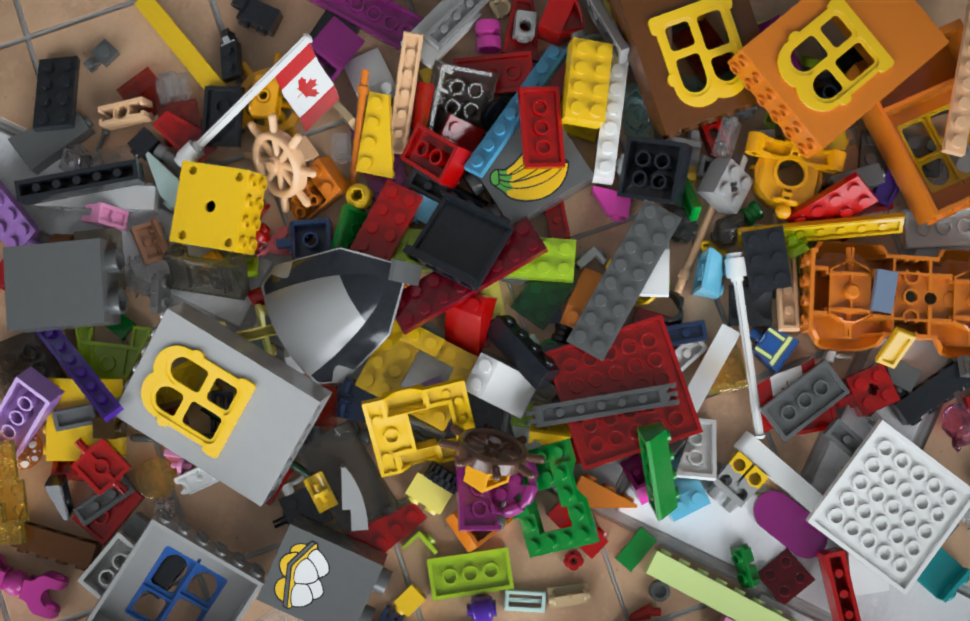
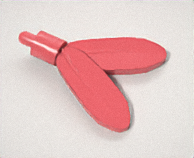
M280 227L272 236L267 247H264L259 253L255 254V257H264L268 254L292 255V253H288V249H278L276 245V239H284L286 237L288 227Z

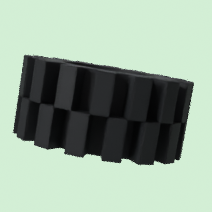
M432 461L424 476L455 495L457 492L456 475Z

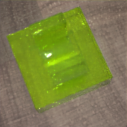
M795 232L787 235L789 244L786 245V250L790 259L809 250V243L805 236L798 239Z

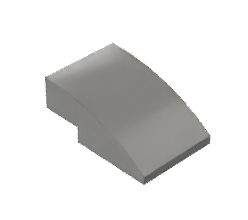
M340 463L342 510H350L351 531L368 530L366 508L359 486L345 463Z

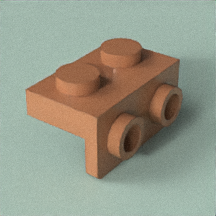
M156 217L152 218L150 222L130 228L144 266L168 259L172 251L171 245L168 240H165L163 235L164 228L161 222L158 223Z

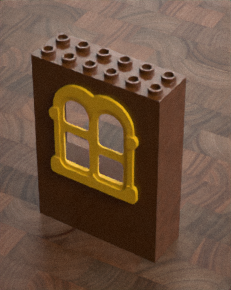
M608 0L621 36L629 44L630 52L628 53V58L656 138L662 136L663 140L680 135L679 130L684 133L698 128V123H700V126L717 121V116L719 119L759 105L754 94L744 87L743 81L738 75L729 81L721 80L716 76L711 64L712 58L728 52H733L735 55L760 34L749 0ZM718 10L721 13L729 42L708 50L705 46L697 17ZM684 21L688 22L694 38V44L678 51H672L665 29ZM697 53L704 67L707 82L703 90L694 93L684 87L676 61Z

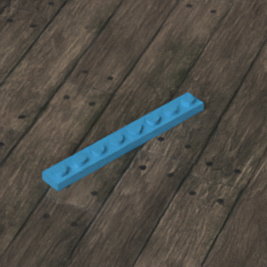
M550 44L520 87H547L566 60L567 50ZM518 92L515 93L465 163V171L483 178L519 127Z

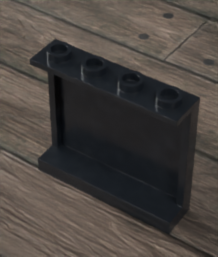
M440 190L443 198L413 246L407 244L403 252L408 259L477 293L514 232L511 220L506 216L500 215L499 217L487 207L480 208L469 199L463 200L452 191Z

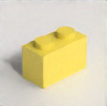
M421 472L416 474L405 492L408 495L407 499L416 505L420 502L426 506L424 510L434 516L436 513L441 514L452 496V493L427 479Z

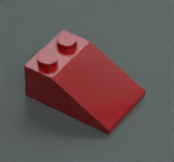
M418 122L400 159L438 183L455 189L465 169L464 165L473 152Z
M478 292L447 310L445 340L469 353L479 356L484 346L497 298Z

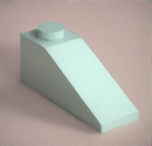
M147 152L145 155L160 196L165 200L163 204L172 211L175 209L179 179L150 152Z

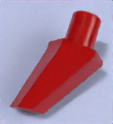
M647 604L631 613L629 621L650 620L651 616H661V608L651 607V604Z

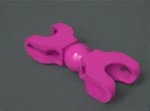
M0 553V591L4 589L10 596L19 595L18 599L25 601L28 609L34 615L47 619L58 617L60 605L50 599L49 589L57 591L64 589L68 586L69 577L56 571H48L39 576L35 574L28 576L22 570H13V567L7 565Z

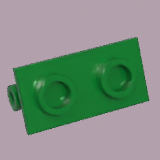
M748 543L742 544L740 547H730L731 558L735 564L737 579L741 588H754L756 585H759L760 577L756 565L749 566V563L755 560Z

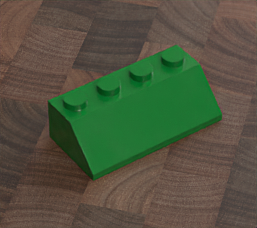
M662 422L637 427L648 502L658 521L663 520L678 507L677 499H680L678 487H675L674 480H677L676 470L671 464V461L674 460V454L668 444V441H671V434Z

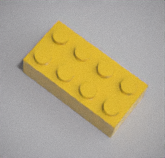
M573 37L568 44L561 102L563 124L599 129L605 123L613 44Z

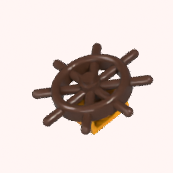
M488 423L483 428H471L468 430H464L454 424L450 429L459 436L458 441L440 439L438 441L440 447L455 449L459 457L455 461L456 467L466 466L463 481L481 493L508 483L510 475L520 473L529 479H534L536 474L526 467L527 461L543 464L546 460L543 455L528 453L524 445L527 442L525 436L516 438L503 431L492 429V426Z

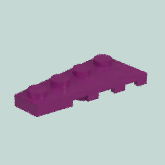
M455 451V457H456V460H457V459H459V457L457 456L456 451ZM466 466L456 467L458 531H500L501 526L496 517V509L491 500L490 490L481 493L464 482Z

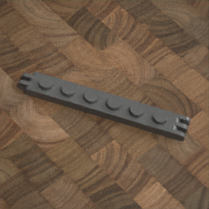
M676 383L534 406L531 407L532 411L524 412V417L533 416V419L525 421V424H534L535 428L677 405L680 404L679 399H670V397L678 396V391L669 392V389L677 387Z

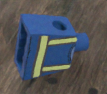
M754 327L749 330L750 340L754 342L752 354L770 372L778 373L799 343V340L772 327L765 328L762 333Z

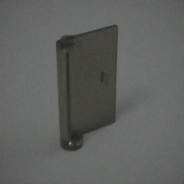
M349 420L339 424L299 450L297 455L310 476L321 470L323 471L338 501V505L329 509L345 535L352 531L350 527V510H342L340 463H345L359 486L368 521L380 514L389 516L397 511L398 501L384 478H381L380 471Z

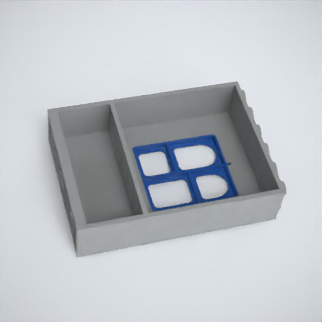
M157 509L85 621H165L180 598L191 602L201 609V613L196 621H240L263 586L265 571L258 563L246 561L245 556L241 553L229 551L228 547L222 542H214L209 539L210 537L206 533L193 530L192 526L186 521L174 519L173 515L167 510L163 509L161 511ZM179 555L185 559L187 571L173 592H168L154 584L151 578L167 556ZM200 572L211 573L217 581V587L209 600H203L187 590L191 579ZM144 590H148L166 601L165 606L155 620H150L133 609L134 604Z

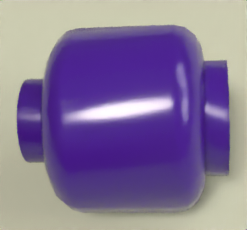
M490 595L473 596L471 603L467 604V615L472 616L473 621H493V618L497 616L496 600H492Z

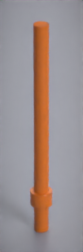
M361 69L360 85L357 86V93L359 95L349 178L350 185L356 184L358 178L356 165L363 131L366 97L369 95L370 88L368 86L369 70Z

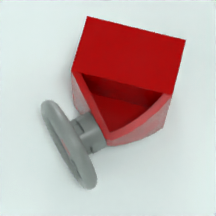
M577 0L548 1L538 24V39L558 47L573 39V37L601 41L599 34H586L583 14Z

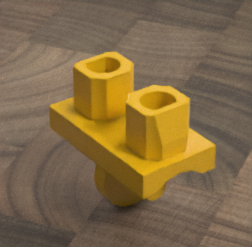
M322 470L303 480L319 514L338 505V501Z

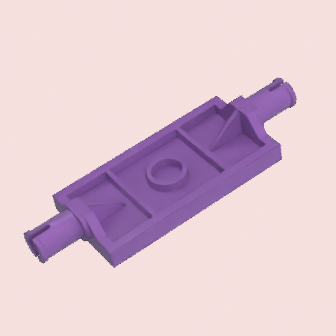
M0 180V239L7 247L41 244L38 237L41 229Z

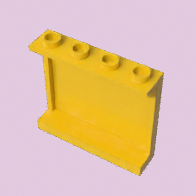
M47 378L64 391L53 411L90 404V401L72 378ZM100 378L116 399L123 395L125 391L123 387L127 382V378ZM52 412L43 426V433L46 435L43 454L46 455V461H77L82 452L74 443L79 438L88 446L94 445L101 440L93 438V424L56 432ZM127 437L107 439L126 459Z

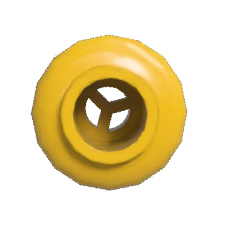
M356 183L348 188L346 201L348 204L364 211L372 206L374 194L366 185Z

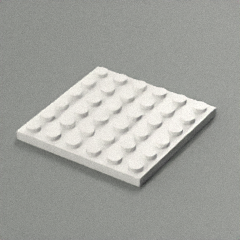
M879 419L805 520L906 595L970 508V486L884 420Z

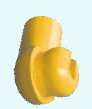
M704 240L700 244L703 252L710 247L714 248L725 258V254H729V250L718 249L711 240Z

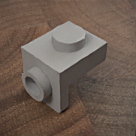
M593 247L588 252L584 250L576 257L578 261L575 266L581 271L594 258L604 266L607 263L605 259L607 256L600 248L596 249Z

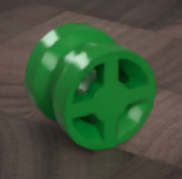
M754 201L750 202L747 208L739 210L741 218L748 226H752L757 219L760 220L764 217L763 211Z

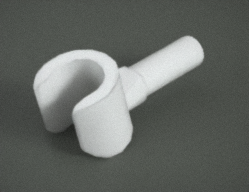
M825 351L822 360L826 359L828 363H833L835 358L851 360L852 355Z
M300 475L294 481L285 484L282 487L284 495L288 496L294 493L293 486L302 481L305 476Z

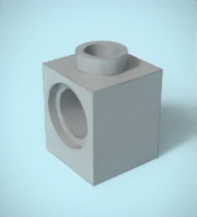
M516 11L512 39H517L520 43H528L533 40L537 12ZM525 24L529 30L523 31L520 25Z

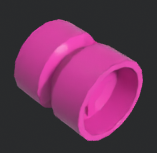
M496 19L476 21L475 35L478 36L476 38V52L492 54L501 51V38L498 36L500 35V21Z

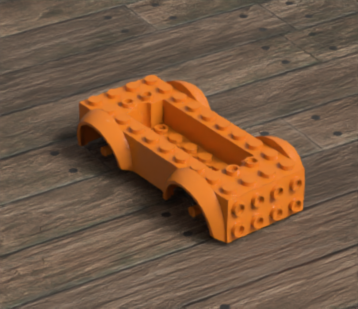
M818 241L813 248L799 256L798 267L801 268V276L797 280L798 288H800V296H798L800 331L798 333L808 334L817 347L840 352L867 350L880 345L884 339H888L897 326L915 333L916 339L914 341L932 342L937 352L943 357L957 359L961 355L970 356V250L941 248L935 257L888 254L883 245ZM876 269L899 272L893 311L890 314L869 310ZM908 291L913 292L915 295V300L912 303L906 299ZM927 293L935 295L936 300L933 304L925 302L924 297Z

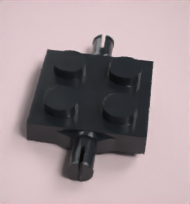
M304 487L279 499L283 509V516L272 522L276 524L274 527L277 529L284 524L290 525L297 514L320 524L333 520L329 509L319 514L307 488Z

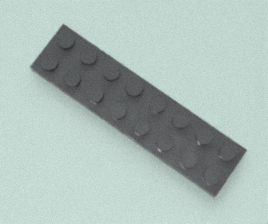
M647 199L644 201L566 341L567 343L603 362L680 224L681 217Z

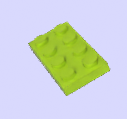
M508 546L427 559L433 601L514 589Z

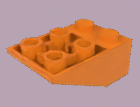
M330 156L319 157L307 167L314 169L317 173L314 178L307 176V183L303 189L311 201V205L305 207L297 195L288 198L290 211L297 220L313 219L340 200L351 186Z
M587 473L584 476L579 474L575 481L577 489L588 499L590 508H637L638 506L633 503L635 499L623 492L620 495L616 494L614 487L604 482L602 486L597 484L598 479Z

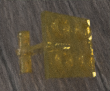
M740 348L731 350L708 395L729 391L735 393L739 389L749 388ZM705 355L700 356L701 361Z

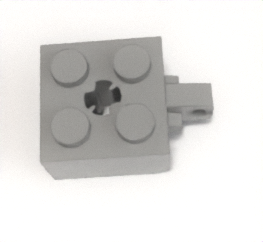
M735 154L733 158H716L710 163L696 192L718 213H738L754 181L744 171L748 158L744 154Z

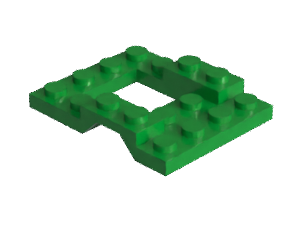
M570 438L528 450V453L543 455L546 459L543 464L535 463L539 476L536 482V486H538L537 491L556 486L561 507L567 506L572 526L544 532L534 498L532 503L524 508L523 512L513 516V519L519 518L530 558L599 542L588 499L577 489L573 470L576 458ZM523 477V485H528V478ZM521 495L517 497L518 501L522 499Z

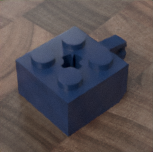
M330 218L291 221L290 234H287L285 239H276L277 248L288 249V253H292V260L331 250L334 238L333 222ZM311 238L316 240L314 245L308 243V241H311Z

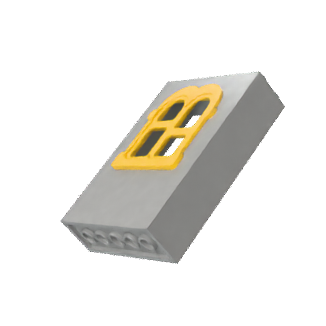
M186 302L165 308L160 315L161 322L151 333L152 339L141 352L143 355L141 360L132 369L134 374L123 387L125 390L123 395L117 399L124 410L117 414L116 417L259 506H263L276 493L332 392ZM185 357L208 371V376L199 392H195L173 377L171 365L176 358ZM217 378L224 380L237 389V394L227 410L207 398ZM163 386L174 388L184 396L175 415H170L162 410L156 402V393ZM192 402L198 403L221 418V423L213 438H207L183 422V417Z

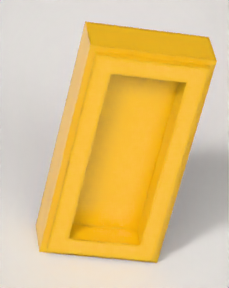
M896 326L876 355L875 361L894 369L916 339L915 333Z

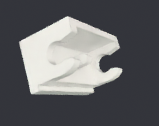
M198 467L174 478L175 484L183 485L184 490L180 491L182 495L188 493L192 495L219 482V480Z

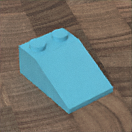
M709 247L698 257L691 293L693 296L712 300L719 298V295L722 296L724 284H721L722 277L726 276L724 259L726 258L714 248Z
M683 452L671 463L675 470H677ZM677 477V480H674L675 487L677 486L680 499H677L678 507L668 516L671 521L675 522L711 504L699 479Z

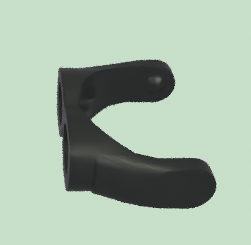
M669 290V298L677 306L678 314L673 318L663 317L665 325L681 324L683 320L684 297Z

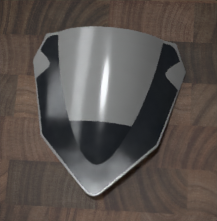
M340 247L277 264L260 285L269 318L280 341L296 364L316 383L320 385L342 383L391 334L405 283L388 280L391 267L390 260Z

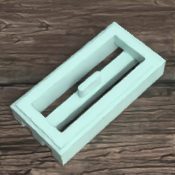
M505 590L504 610L545 613L546 591ZM509 594L542 596V599L509 597ZM509 602L541 604V607L509 605Z

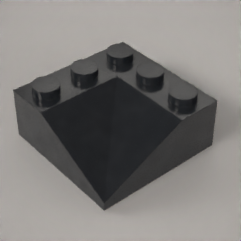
M627 136L617 196L642 201L647 199L654 203L682 207L693 146L683 142Z

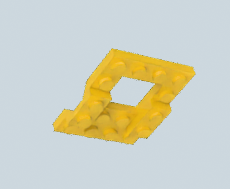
M395 319L391 334L370 355L355 385L376 397H382V393L404 388L401 385L419 351L454 368L448 381L463 377L466 383L478 357L421 327L404 335ZM448 404L409 413L445 432L452 419Z
M463 377L424 387L422 384L382 393V397L361 401L381 478L403 473L412 465L427 461L441 464L456 460L455 449L440 447L436 438L415 443L408 413L448 404L453 425L456 424L464 430L475 428ZM456 435V437L447 440L458 441L459 436Z

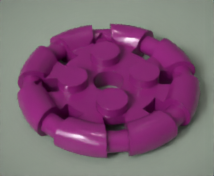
M527 461L526 467L536 474L534 479L528 478V485H523V477L525 476L518 473L510 475L507 485H501L490 490L489 493L492 496L491 500L496 509V516L502 515L505 518L516 516L523 512L527 505L532 503L538 490L536 482L537 477H539L534 462ZM519 495H521L522 498L520 501L517 500V497ZM502 501H506V506L502 507Z

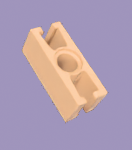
M141 96L97 107L98 113L107 116V119H109L106 121L103 118L99 119V126L112 131L154 121V114L152 112L148 113L144 110H141V113L138 112L141 108L153 107L152 101Z

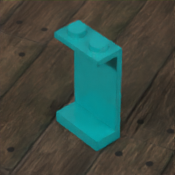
M940 547L916 581L937 600L946 603L956 596V591L960 586L965 585L969 581L970 569L961 566Z

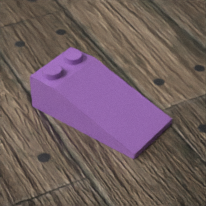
M29 367L16 376L0 404V446L16 458L21 455L64 394L62 389L33 367Z

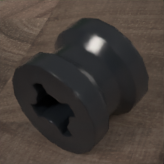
M556 323V330L551 335V339L569 344L566 341L573 328Z

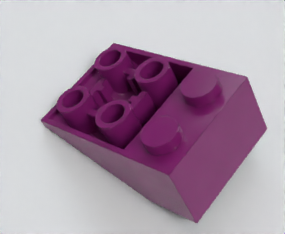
M333 16L312 41L311 46L318 62L333 82L365 41L337 17Z

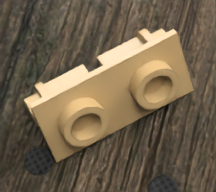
M588 582L547 588L550 609L591 603Z

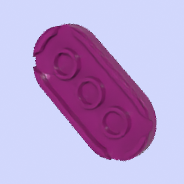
M767 491L756 498L753 504V514L756 523L792 553L802 558H813L817 556V551L825 549L828 537L805 520L810 513L786 494L779 491Z

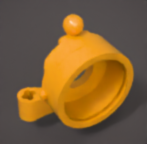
M750 131L745 153L758 157L754 164L749 167V170H751L750 177L754 180L751 185L752 192L763 206L775 211V215L779 219H787L792 209L817 195L820 187L825 186V182L822 180L823 172L830 174L843 173L847 153L837 149H823L806 159L805 156H802L797 151L796 145L791 140H777L762 132ZM793 160L802 167L803 179L800 184L787 186L779 180L777 169L781 162Z

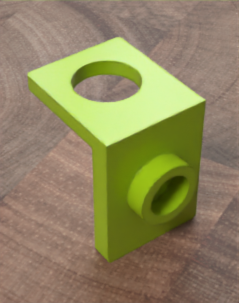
M421 529L401 547L404 550L419 536L434 554L439 551L434 545L436 543L435 539L429 533L425 535Z

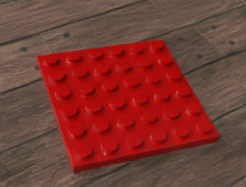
M662 314L622 327L603 362L571 344L544 352L560 368V371L553 379L560 402L676 383L677 386L674 389H669V392L678 391V396L670 397V399H679L680 404L567 423L583 471L641 453L637 427L662 422L671 434V441H668V444L703 432Z

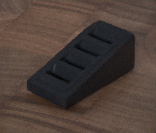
M65 474L51 475L44 485L63 520H68L73 512L74 505L67 476Z

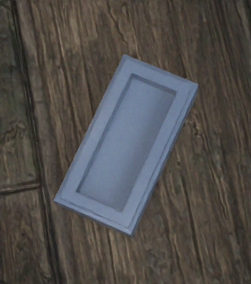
M876 269L869 310L892 313L899 272Z

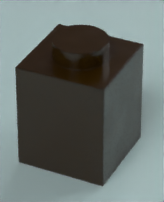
M101 416L92 418L94 439L127 437L128 425L115 416L108 422Z

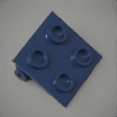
M346 377L345 381L339 384L333 416L366 423L361 401L378 397L355 385L356 379Z

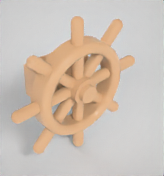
M274 113L268 116L270 130L262 133L257 125L250 121L248 128L256 139L252 146V152H244V158L252 160L256 173L267 176L266 189L280 198L284 213L290 211L288 198L297 195L305 207H309L311 201L303 189L307 183V176L314 178L317 174L314 169L307 168L319 155L306 136L296 133L292 138L286 132L279 130L277 117Z

